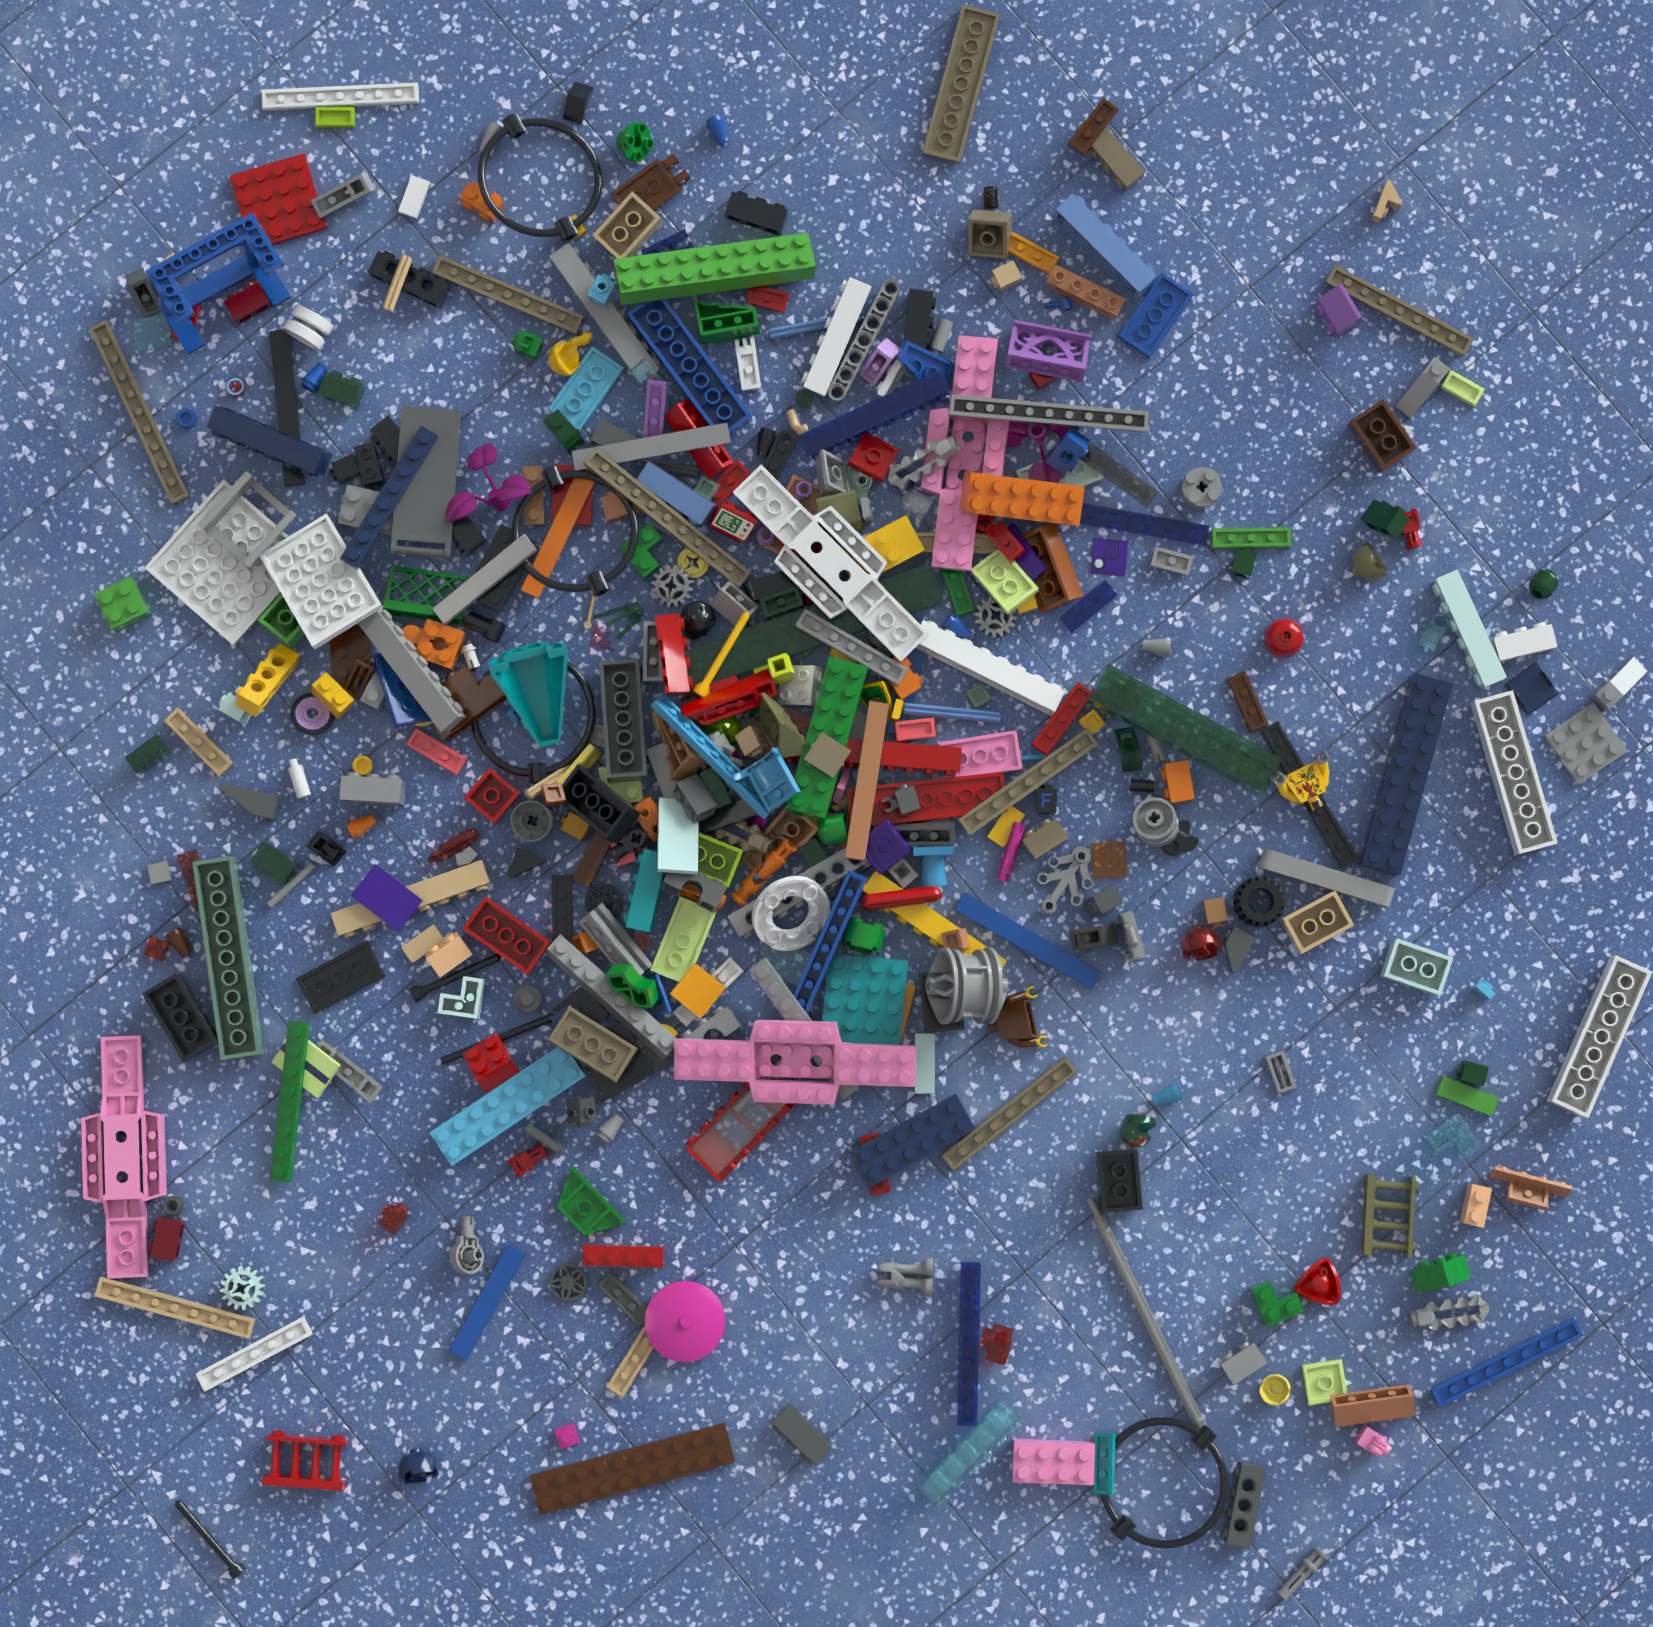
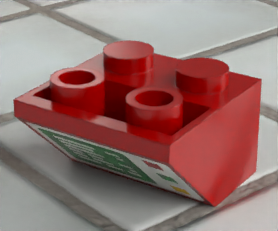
M728 501L718 504L707 527L740 544L745 543L758 522L754 518L755 515L746 510L744 512L737 510V506Z

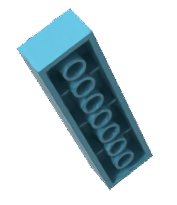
M556 1047L431 1131L430 1135L450 1165L454 1166L587 1076L575 1057Z

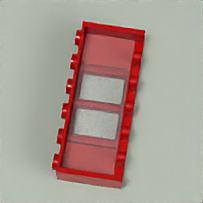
M773 1077L771 1080H788V1079H786L785 1077ZM744 1082L742 1084L744 1089L739 1094L735 1092L728 1099L730 1103L727 1107L721 1106L714 1113L716 1118L712 1122L707 1120L700 1128L702 1132L697 1137L693 1135L686 1142L688 1145L686 1150L714 1178L721 1182L796 1103L754 1102L752 1099L738 1113L733 1107L751 1089L749 1082Z

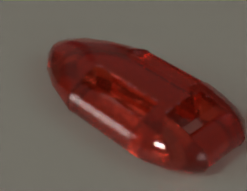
M474 828L460 832L438 846L429 856L428 862L436 863L451 858L468 846L473 845L479 839L480 834Z

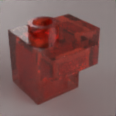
M994 1324L992 1329L983 1327L980 1345L987 1350V1361L1002 1365L1006 1364L1011 1348L1013 1328Z

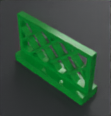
M391 565L385 600H383L382 605L383 609L395 616L442 622L433 610L435 606H431L428 600L437 594L441 601H443L444 599L439 592L446 587H449L453 592L455 590L451 586L452 583L455 581L466 582L469 577ZM402 572L407 578L397 584L394 580V573ZM417 575H423L426 581L417 587L412 578ZM436 578H442L446 584L436 589L431 582ZM410 581L415 589L405 594L400 587ZM429 584L434 592L424 597L420 589ZM396 589L403 595L397 601L390 600L391 593ZM418 592L422 600L418 603H412L408 597ZM463 612L449 623L462 625Z

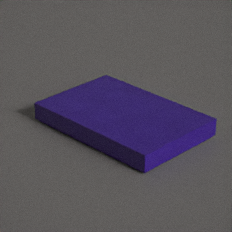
M377 864L372 867L351 894L354 899L397 932L403 928L423 902L421 898Z

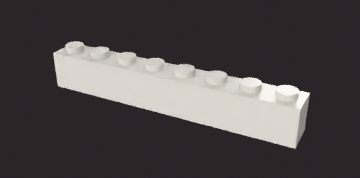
M922 621L921 626L929 635L916 647L917 649L1053 716L1065 693L1061 686L1044 681V678L1040 675H1032L1026 672V669L1022 666H1014L1008 663L1009 661L1004 657L992 655L986 648L974 646L973 642L968 639L956 637L955 633L950 630L938 628V625L932 621Z

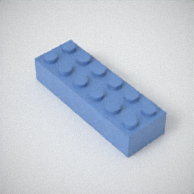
M1072 193L1056 209L1053 220L1137 301L1153 285L1156 278L1155 270L1150 265H1145L1141 261L1140 255L1136 251H1131L1127 247L1126 241L1121 237L1118 238L1113 233L1112 227L1107 223L1104 224L1099 219L1100 216L1095 210H1090L1085 206L1086 202L1079 195L1075 196Z

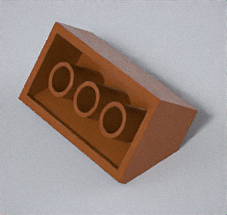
M1057 524L1040 526L1024 534V538L1047 567V570L1034 582L1039 588V592L1034 596L1040 612L1050 611L1084 597Z

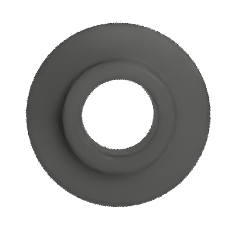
M178 1196L166 1198L163 1203L165 1213L170 1216L180 1214L183 1210L181 1198ZM172 1202H175L177 1204V1208L175 1210H173L170 1207V1204Z

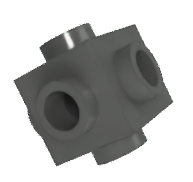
M595 1097L566 1100L568 1124L576 1123L577 1127L589 1126L588 1122L596 1121Z

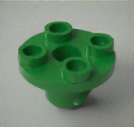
M642 122L628 124L623 131L618 133L616 138L617 146L622 150L624 157L632 162L642 161L654 146L650 131L646 124Z

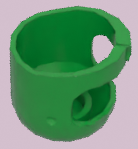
M845 812L826 817L825 822H818L817 833L823 844L830 846L848 841L849 826Z

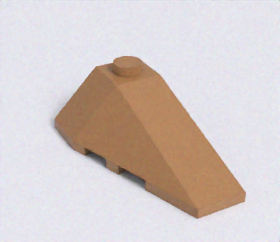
M785 807L763 834L774 840L772 850L778 848L783 838L789 839L796 848H799L808 843L818 830V823L814 819L788 813ZM754 850L747 852L741 860L753 871L758 865L765 863L767 855Z

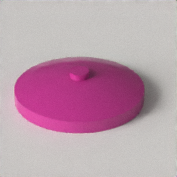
M692 1281L673 1282L661 1288L650 1300L644 1318L645 1332L654 1349L664 1357L677 1362L696 1361L710 1354L720 1342L725 1328L724 1310L717 1296L706 1286Z

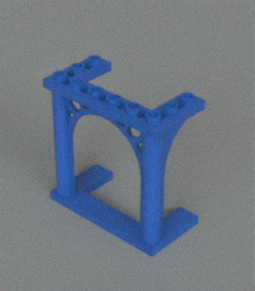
M253 212L146 270L160 299V302L157 303L158 307L187 355L205 346L189 319L195 315L192 308L254 275L273 307L291 299L290 294L276 273V270L283 267L284 263ZM237 246L244 247V256L181 290L176 283L180 277Z

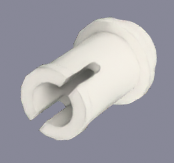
M473 644L461 647V654H464L468 669L471 670L479 667L480 664L474 650L476 647H473Z

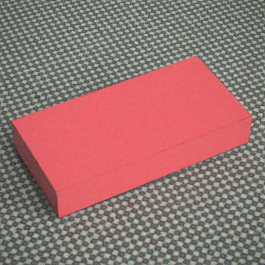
M934 717L894 722L896 742L936 738Z

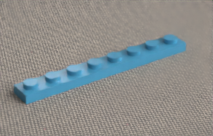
M665 694L661 695L650 705L758 815L765 819L772 813L767 811L748 777L737 782L731 780V777L741 770L688 717H684L682 711Z

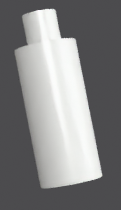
M296 758L289 760L291 767L288 768L297 799L310 796L311 792L302 764L298 765Z

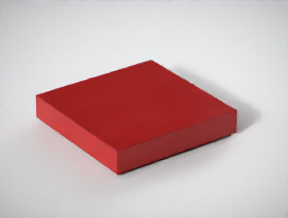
M865 432L847 465L883 483L890 470L889 466L895 461L900 449Z

